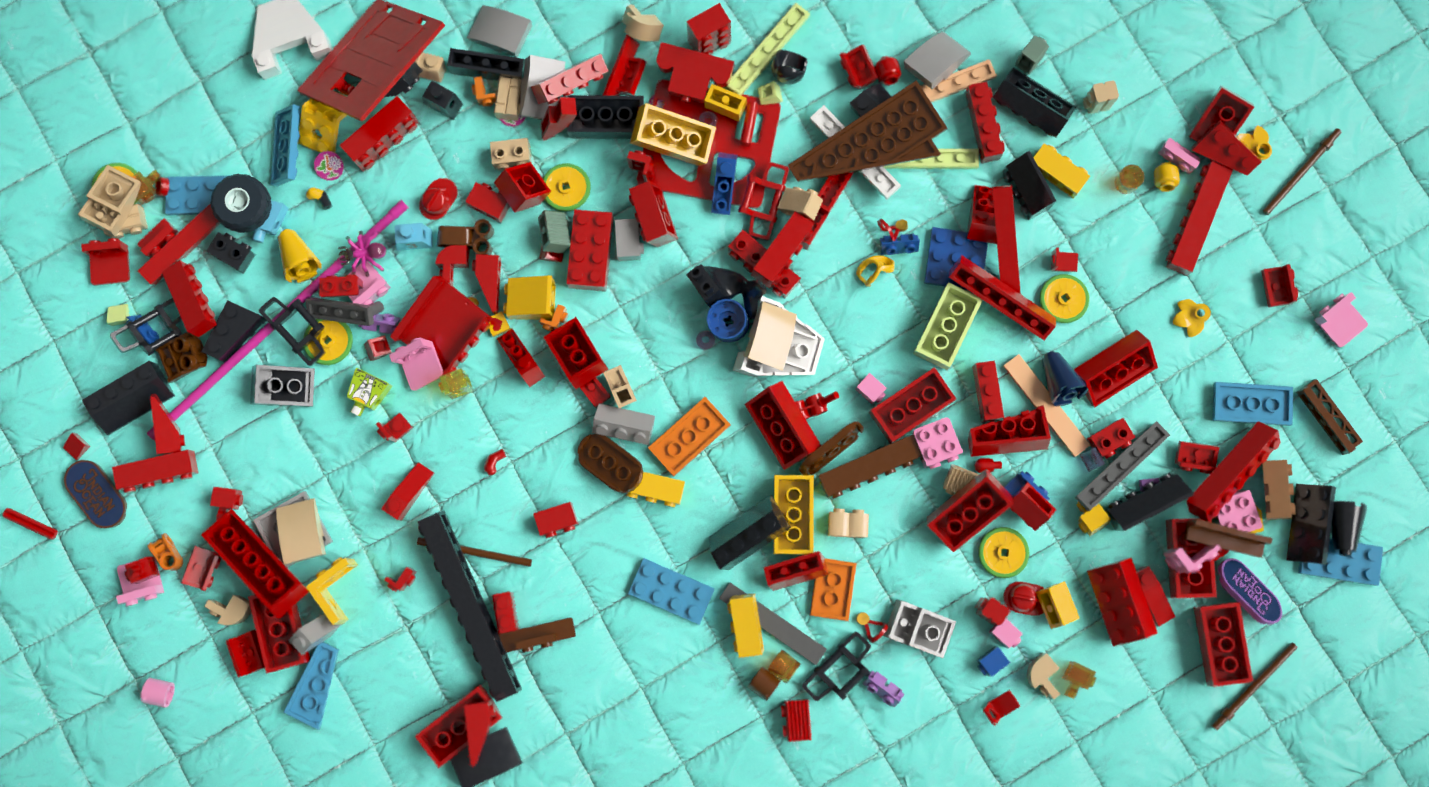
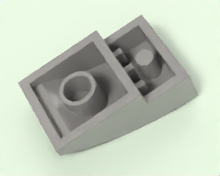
M483 5L467 39L499 53L504 52L517 58L533 25L531 20L502 9Z
M941 32L917 48L904 61V67L933 90L943 79L946 80L971 55V52L946 33Z
M529 55L525 58L524 78L521 79L520 116L542 120L548 106L557 105L558 101L550 105L547 102L538 104L531 86L565 70V61Z
M896 599L887 624L888 629L883 636L944 658L956 621Z

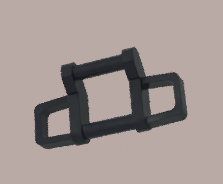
M272 297L259 308V313L271 324L270 327L273 330H277L288 342L295 354H298L308 366H313L326 353L317 340L325 326L315 320L302 305L303 302L300 299H296L287 307L279 299ZM276 302L286 311L273 322L265 313V310ZM297 311L313 328L299 343L282 326ZM314 341L320 353L309 361L301 351Z
M173 298L161 305L155 306L154 310L133 322H127L125 326L112 332L110 338L121 353H125L140 346L150 356L154 353V350L182 335L176 326L182 320L181 316L172 322L164 311L165 307L174 303ZM159 316L170 332L148 344L137 328ZM128 329L137 343L122 347L115 336Z
M853 632L843 643H840L837 646L838 649L820 667L817 666L813 670L814 673L802 684V688L815 701H819L831 690L844 700L847 697L846 694L864 676L867 677L871 673L860 662L870 650L871 645L859 632ZM856 636L866 645V648L858 658L845 647ZM844 654L859 671L839 689L825 675V672ZM816 675L829 686L818 696H815L807 688L809 682Z

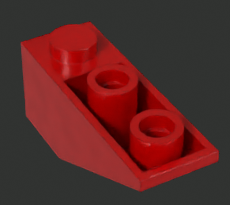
M513 328L497 338L529 387L546 377Z

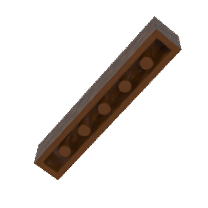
M913 434L820 474L818 478L826 497L832 496V499L842 496V491L848 488L851 492L860 488V483L862 482L872 483L878 480V475L885 473V476L895 473V468L902 466L904 469L913 465V460L920 458L922 461L924 459Z

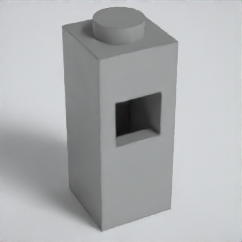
M324 613L299 628L289 641L303 655L330 638L341 625H333Z

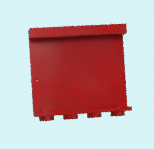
M433 276L390 337L395 341L401 340L406 345H409L416 338L432 341L443 369V374L440 378L446 379L456 374L458 370L456 367L467 359L469 355L467 352L478 344L480 340L478 337L481 333H485L489 329V322L492 320V317L444 278Z

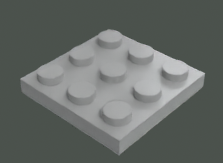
M306 491L253 520L267 547L283 564L276 508L309 500L310 497ZM320 518L325 547L332 543L333 540ZM284 564V565L288 568V567H290V566L293 565V564H289V565Z

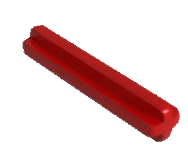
M6 508L2 514L3 518L48 539L54 540L58 534L56 529L11 508Z

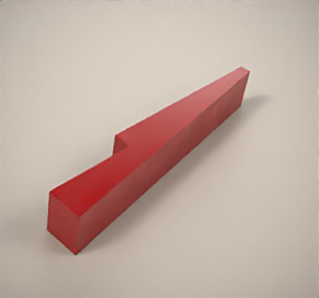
M854 172L829 176L818 193L823 202L817 216H815V220L808 219L814 223L812 228L814 233L809 241L804 240L802 243L803 248L806 250L809 249Z
M211 204L201 211L138 270L151 285L157 284L164 277L163 271L182 258H186L220 224L213 215Z

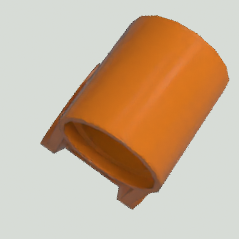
M166 533L162 534L161 538L154 543L148 544L150 552L155 556L163 569L177 571L182 567L183 558L176 549L172 539ZM173 557L174 563L172 566H169V559Z

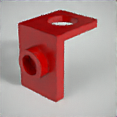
M1056 247L1052 251L1051 271L1077 272L1078 253L1059 252V248Z
M1007 690L989 701L982 710L992 725L995 726L1002 717L1018 709L1021 705L1012 692Z

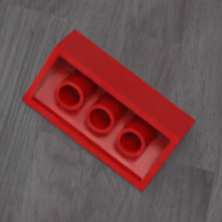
M1135 330L1074 370L1086 383L1088 391L1085 395L1095 408L1157 369L1158 365L1150 340L1138 330Z
M1201 518L1165 520L1167 551L1169 549L1182 548L1186 555L1191 558L1208 546L1184 540L1187 520H1205ZM1214 558L1210 561L1206 559L1201 563L1202 567L1194 573H1177L1174 568L1172 569L1168 566L1170 598L1217 597Z
M482 685L474 689L415 736L438 768L468 746L465 704L491 700V705L495 706L496 713L491 727L503 718L495 702Z

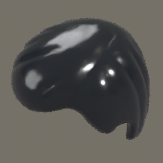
M781 49L777 51L771 65L772 74L778 81L784 84H796L803 79L808 60L800 54Z

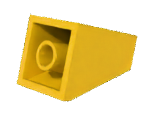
M547 275L508 278V284L504 286L507 302H504L503 306L504 314H506L508 319L540 320L542 318L552 320L555 313L556 283L553 277Z

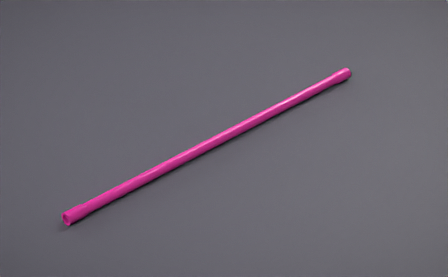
M400 200L362 236L363 245L366 244L368 237L372 236L375 232L380 234L409 207ZM358 241L354 244L360 248ZM351 246L295 297L287 307L296 299H300L304 303L305 299L310 298L319 290V278L335 275L352 259V254L349 252H353L355 249ZM283 308V309H282L273 319H271V320L274 322V321H275L281 314H283L286 310ZM268 322L169 413L173 420L176 421L274 331L270 327L271 324ZM153 426L147 432V435L155 441Z

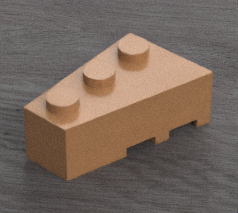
M1287 460L1266 461L1262 464L1267 520L1292 519V515H1296L1295 503L1290 502V495H1294L1293 483L1289 484L1288 477L1292 476V464H1287Z

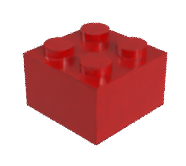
M531 162L504 169L494 181V184L514 213L540 205L551 193V190Z

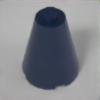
M1051 351L1044 355L1042 364L1050 401L1054 406L1068 405L1073 403L1071 399L1076 396L1080 399L1087 393L1088 387L1059 352Z

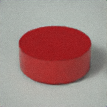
M159 177L157 179L155 190L158 196H167L169 191L168 178Z

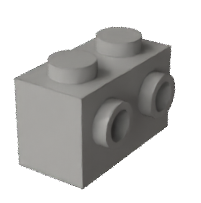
M636 219L615 220L618 261L641 260V254H644V244L640 243L642 227Z

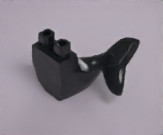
M700 264L686 274L709 308L719 300L732 299L741 293L746 313L751 320L756 317L758 300L767 290L759 280L748 281L740 273L723 268Z

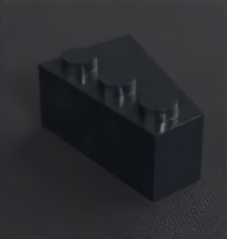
M227 300L216 322L217 325L213 328L202 352L226 362L267 320L263 316Z

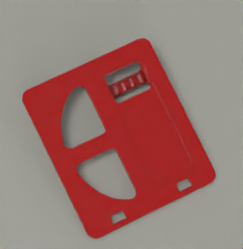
M660 80L657 83L653 106L657 107L658 100L664 102V110L714 126L716 130L707 164L698 167L696 179L691 182L674 173L663 160L661 153L643 148L642 152L653 157L652 162L654 169H656L654 179L650 180L651 182L660 186L663 192L712 201L714 186L709 183L714 156L719 152L735 154L740 158L753 160L755 166L748 175L763 178L765 170L771 161L781 111L780 103L762 105L759 97L742 94L743 97L747 98V105L744 110L746 114L741 139L739 140L735 138L738 121L705 108V103L695 101L687 103L681 101L680 97L670 95L668 91L669 80ZM758 113L763 115V122L759 141L755 143L752 142V136ZM638 171L637 175L638 185L644 183L643 172ZM748 175L734 182L731 205H742L748 184ZM755 184L749 208L757 209L762 205L765 187Z

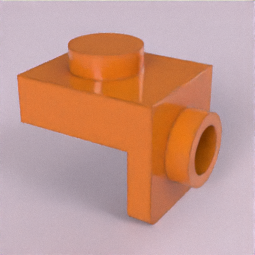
M475 77V84H472L473 96L476 95L479 105L492 106L496 102L495 93L486 94L482 77Z
M558 304L551 321L540 318L539 322L543 325L542 328L552 332L560 327L562 323L565 324L568 317L566 307Z

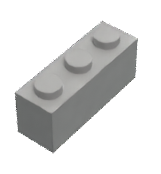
M599 404L593 421L592 433L649 445L655 416Z

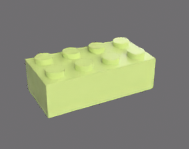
M948 282L913 354L948 370L983 300Z

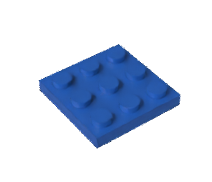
M932 227L924 284L945 287L949 282L967 290L949 278L950 269L961 255L982 269H985L988 243L967 239V232Z

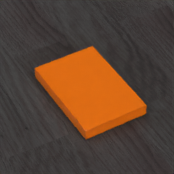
M825 558L829 575L816 578L814 581L810 615L849 621L857 563Z

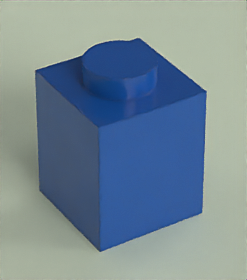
M997 646L977 659L979 663L977 667L984 676L987 674L990 677L1010 664V661Z

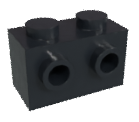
M218 232L206 252L244 274L256 255L250 251L252 247L243 242L241 244L234 242L236 238L228 233L222 235Z

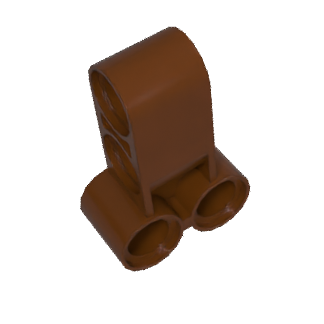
M485 219L478 220L474 227L438 226L437 246L446 248L452 245H466L469 249H473L476 254L491 255L493 248L488 240L493 237L494 228ZM483 226H488L486 233H480ZM486 244V250L479 252V247Z

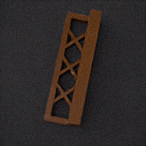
M1314 379L1296 392L1342 455L1350 454L1356 450V446L1363 442L1317 379ZM1312 386H1315L1319 391L1318 397L1311 389ZM1322 402L1328 403L1330 412H1328ZM1334 418L1340 419L1342 422L1341 428ZM1346 434H1351L1355 442L1352 443Z
M1198 519L1187 520L1184 540L1208 546L1218 545L1220 549L1256 558L1263 557L1265 544H1272L1273 539Z

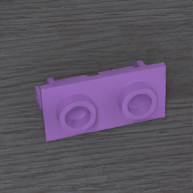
M376 314L373 316V325H359V327H362L364 330L377 331V325H380L379 332L392 334L400 318L394 317L393 314Z
M872 670L862 684L866 686L868 691L880 696L884 703L895 707L904 696L902 689L892 682L886 687L885 683L888 679L878 671L874 672Z

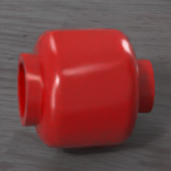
M884 56L876 63L875 69L880 83L893 85L898 82V79L901 77V70L896 58Z

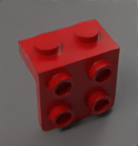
M109 238L106 242L90 240L87 244H81L82 252L90 256V274L93 285L124 283L130 280L127 244L118 238Z

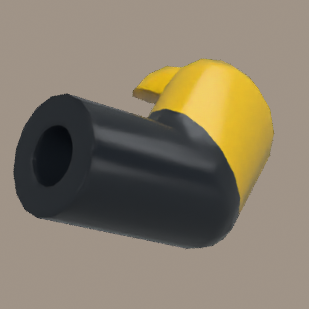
M312 187L306 192V197L309 200H320L324 210L332 207L325 191Z

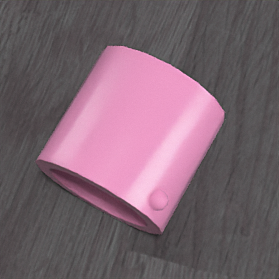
M148 678L141 693L142 703L167 708L174 695V683Z

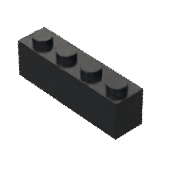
M450 48L447 67L451 74L482 77L498 81L499 77L522 79L524 78L525 59Z

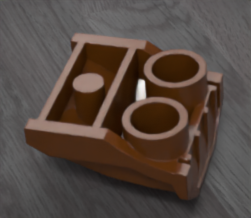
M186 332L156 349L168 376V383L175 382L193 371L206 367L208 357L207 354L202 352L204 347L197 336Z

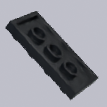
M1296 484L1294 497L1296 515H1292L1287 561L1327 564L1336 487Z

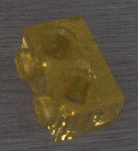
M463 369L439 376L441 382L438 384L442 394L444 393L445 396L451 399L474 392L469 376Z

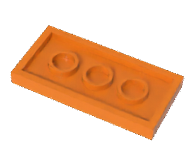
M704 397L651 444L648 449L675 476L728 429L731 424Z

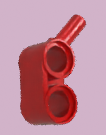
M835 391L823 397L821 393H817L807 397L806 401L799 400L795 403L807 420L810 417L827 412V404L838 399L839 394Z

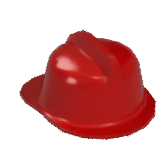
M439 178L429 185L419 202V209L426 218L438 220L448 212L458 194L455 183L447 178Z
M1014 582L1006 588L1004 602L1010 610L1016 613L1039 616L1044 611L1036 592L1044 589V587L1026 582Z

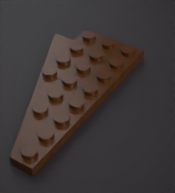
M916 80L788 164V167L797 181L801 182L938 157L941 153L932 139L948 128Z

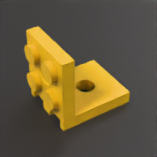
M309 99L302 105L298 144L320 153L324 151L335 153L339 122L347 115L313 99ZM315 129L319 130L322 137L316 134Z
M342 557L332 563L333 567L326 571L324 569L316 575L317 579L306 586L333 625L344 624L349 619L327 588L358 566L354 559H342Z

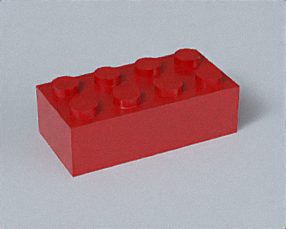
M396 96L342 142L340 147L362 171L368 170L373 167L378 158L387 155L393 145L401 143L407 133H412L417 128L419 122L412 111Z
M574 209L567 274L568 288L594 291L607 290L614 220L612 212Z
M934 367L871 409L869 414L888 442L892 444L953 403L956 397Z
M783 381L769 386L744 404L784 470L799 463L821 446Z
M986 468L927 516V526L954 553L1013 505V496Z
M1132 558L1101 565L1087 571L1112 646L1147 639L1158 633Z
M256 595L249 596L248 599L266 674L309 663V652L301 655L289 641L296 631L302 627L297 603L278 619Z
M1240 602L1194 607L1207 686L1218 687L1253 682Z

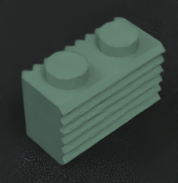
M1033 36L1021 51L1015 66L1027 75H1030L1049 48L1046 40L1042 37Z
M544 210L538 217L544 252L562 254L570 247L571 236H568L569 222L566 219V213Z

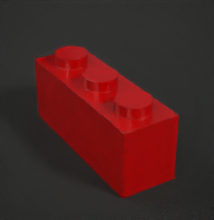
M995 360L975 363L972 368L981 423L1001 420L1004 418Z
M820 551L763 567L768 587L773 591L829 575L825 558Z

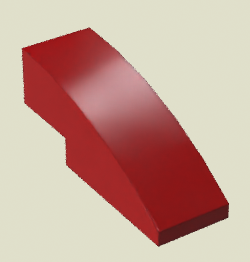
M560 97L556 106H548L541 121L542 140L554 137L573 122L577 116L575 98Z

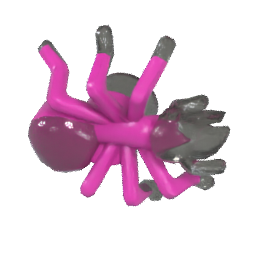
M359 231L357 239L360 248L347 236L348 243L355 251L348 249L346 246L338 247V249H345L339 253L340 256H344L340 260L347 261L341 263V266L348 265L353 258H356L352 264L351 274L353 275L356 273V265L360 259H362V269L366 277H369V272L366 268L365 260L381 271H384V268L374 260L383 258L386 255V247L376 242L370 244L371 240L375 239L379 232L376 231L372 236L368 237L366 244L363 245V231Z

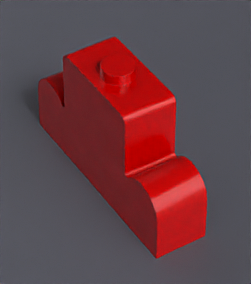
M661 42L657 55L659 69L664 73L672 72L668 86L669 94L680 97L681 101L691 103V101L704 103L711 81H713L714 85L721 88L726 87L730 83L735 66L734 61Z

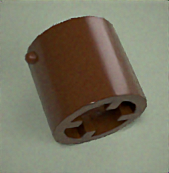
M762 666L747 687L767 701L781 680Z

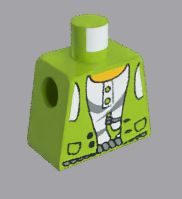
M356 368L347 393V398L355 401L350 412L361 417L365 407L376 410L391 390L392 385Z

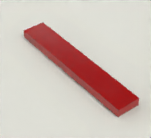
M1012 185L992 187L1000 281L1021 294Z

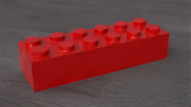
M232 508L201 534L278 619L309 592Z

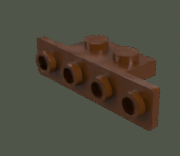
M567 618L517 631L501 633L499 637L506 652L522 649V653L533 651V646L541 645V648L553 646L552 642L575 637L576 631L573 618Z

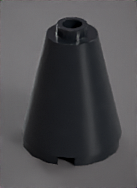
M1334 501L1331 536L1336 552H1339L1340 556H1352V553H1355L1357 550L1367 512V505L1361 503V506H1355V502Z

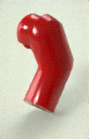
M503 449L487 457L484 471L488 475H494L497 472L496 463L507 457Z

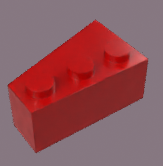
M1221 120L1214 124L1191 147L1192 151L1247 176L1262 163L1261 158Z

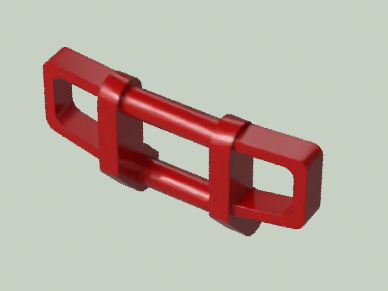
M770 162L762 179L748 175V184L738 212L751 216L750 236L764 240L770 239L774 223L777 221L776 215L782 193L786 189L785 183L789 173L787 166ZM772 167L785 171L782 184L766 181ZM755 184L775 190L769 215L749 209ZM755 218L771 222L767 235L753 232Z

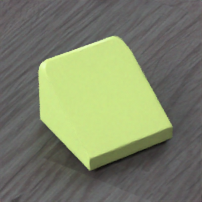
M775 81L758 88L762 105L783 102L781 89Z
M128 304L108 307L107 324L111 326L125 324L129 320L127 317L130 316Z

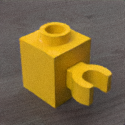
M1077 502V507L1083 513L1078 520V526L1083 533H1088L1089 536H1092L1110 523V517L1100 504H1097L1088 512Z

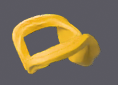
M872 256L860 263L856 274L865 286L870 287V284L876 280L881 271L892 273L895 269V264L888 257ZM869 264H876L875 272L866 281L861 276V273Z

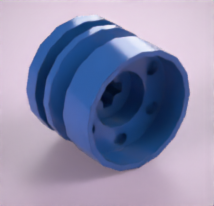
M719 300L708 311V328L716 338L723 342L732 343L739 341L749 330V317L742 305L735 300ZM731 318V320L734 323L729 324V326L727 327L725 320H729Z

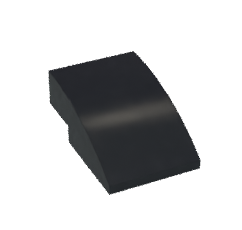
M507 727L487 735L478 763L475 766L470 764L469 745L450 759L462 787H474L523 763Z

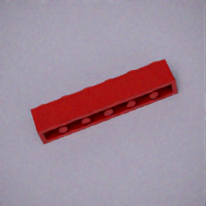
M1214 161L1203 166L1200 172L1202 178L1193 189V193H1195L1194 198L1190 199L1186 207L1188 213L1186 216H1183L1179 226L1182 227L1180 233H1177L1173 239L1174 248L1169 251L1166 257V261H1168L1166 268L1186 276L1193 272L1233 169Z
M963 255L959 257L950 269L949 278L1045 341L1056 327V317Z
M1258 421L1195 490L1194 495L1186 500L1189 512L1207 522L1216 517L1220 509L1229 503L1232 496L1244 486L1246 480L1255 474L1257 468L1262 463L1266 462L1272 451L1279 447L1281 442L1279 431Z

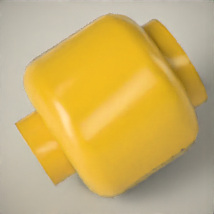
M1164 162L1155 168L1154 184L1158 189L1163 192H1169L1179 185V168L1176 165Z

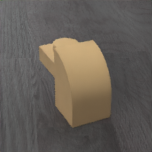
M627 5L622 20L626 25L625 33L641 41H659L663 28L661 21L655 15H642L634 5Z
M621 365L604 372L618 408L637 401Z
M233 595L227 606L216 600H208L204 606L210 609V614L220 617L218 623L221 625L240 624L251 614L249 600L240 595Z
M1043 652L1028 667L1027 679L1030 686L1036 689L1040 685L1039 690L1046 698H1057L1060 693L1048 678L1060 668L1047 653Z

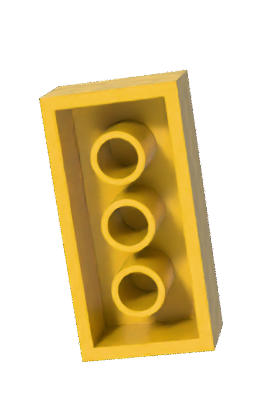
M645 103L639 107L630 143L697 166L707 164L716 127Z
M774 475V500L791 528L774 539V554L806 555L813 553L814 475Z

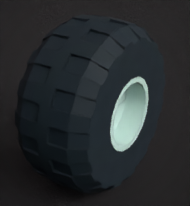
M233 174L225 177L215 186L211 195L210 204L215 218L224 227L238 233L251 232L260 228L268 219L272 208L271 196L266 187L256 178L246 174Z

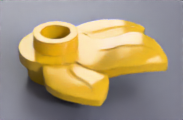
M1256 126L1253 135L1238 134V137L1261 160H1266L1271 156L1272 147L1268 143L1269 135L1261 126ZM1259 149H1263L1264 154H1261Z
M1190 299L1179 301L1177 304L1181 311L1174 317L1172 323L1179 327H1187L1188 337H1194L1203 331L1204 322L1211 315L1210 308L1202 303L1196 304ZM1200 309L1205 312L1202 317L1197 315V311Z

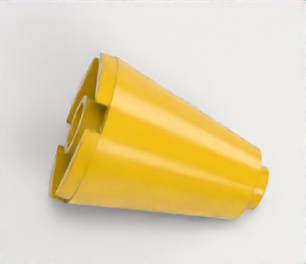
M285 229L280 232L278 243L285 279L291 283V280H297L300 283L316 276L318 268L320 270L322 268L321 262L296 231Z

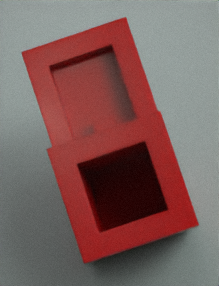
M466 245L448 246L436 258L435 264L439 268H443L440 269V276L452 286L454 268H469V248Z

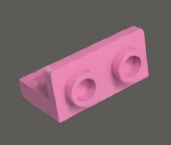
M1171 138L1165 142L1158 152L1166 160L1172 162L1188 174L1193 172L1200 163L1198 156Z

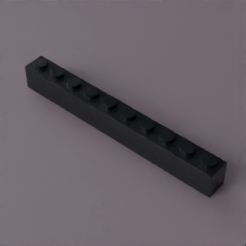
M445 511L437 512L418 521V530L427 542V551L434 558L435 569L441 574L442 585L445 590H448L450 603L458 613L457 619L459 624L465 629L466 640L471 644L474 650L473 656L482 668L481 674L484 680L488 682L491 697L495 698V701L498 702L522 690L520 682Z

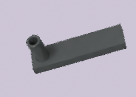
M312 297L305 299L307 311L315 319L371 326L374 324L373 316L384 310V306L380 301L371 305Z

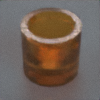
M1136 165L1125 166L1115 177L1116 190L1123 194L1135 192L1144 181L1143 170Z
M781 650L767 670L787 684L801 663Z

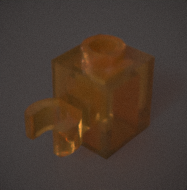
M156 170L152 171L146 178L140 172L132 176V178L141 182L136 200L141 205L144 202H150L155 197L156 191L152 185L160 177Z
M1070 661L1062 678L1070 682L1064 695L1075 699L1079 687L1088 690L1089 687L1092 688L1096 681V672L1077 662Z

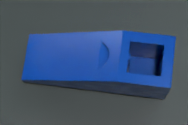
M720 152L718 154L711 213L730 215L738 155Z

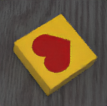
M502 311L491 316L492 320L489 322V330L493 337L511 329Z

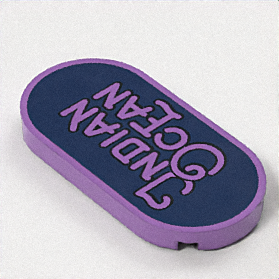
M1234 558L1226 559L1220 563L1217 571L1218 574L1220 573L1221 578L1219 580L1221 585L1237 602H1240V605L1257 622L1263 625H1273L1281 619L1282 607L1278 598L1244 563Z

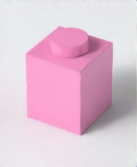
M869 373L855 390L873 404L875 401L879 403L886 396L884 391L887 388Z
M1005 619L1002 625H994L989 631L1006 648L1011 646L1014 648L1021 641L1020 636L1022 633L1007 619Z

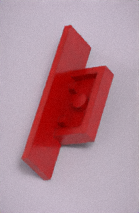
M626 35L603 95L619 96L623 94L634 96L647 62L642 58H634L639 43L629 35Z

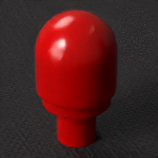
M980 458L975 462L974 468L978 473L983 472L986 468L991 473L994 472V469H1002V462L993 461L990 458Z

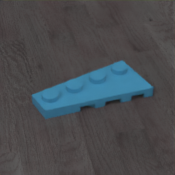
M324 641L317 646L283 713L318 730L321 728L338 656V648Z

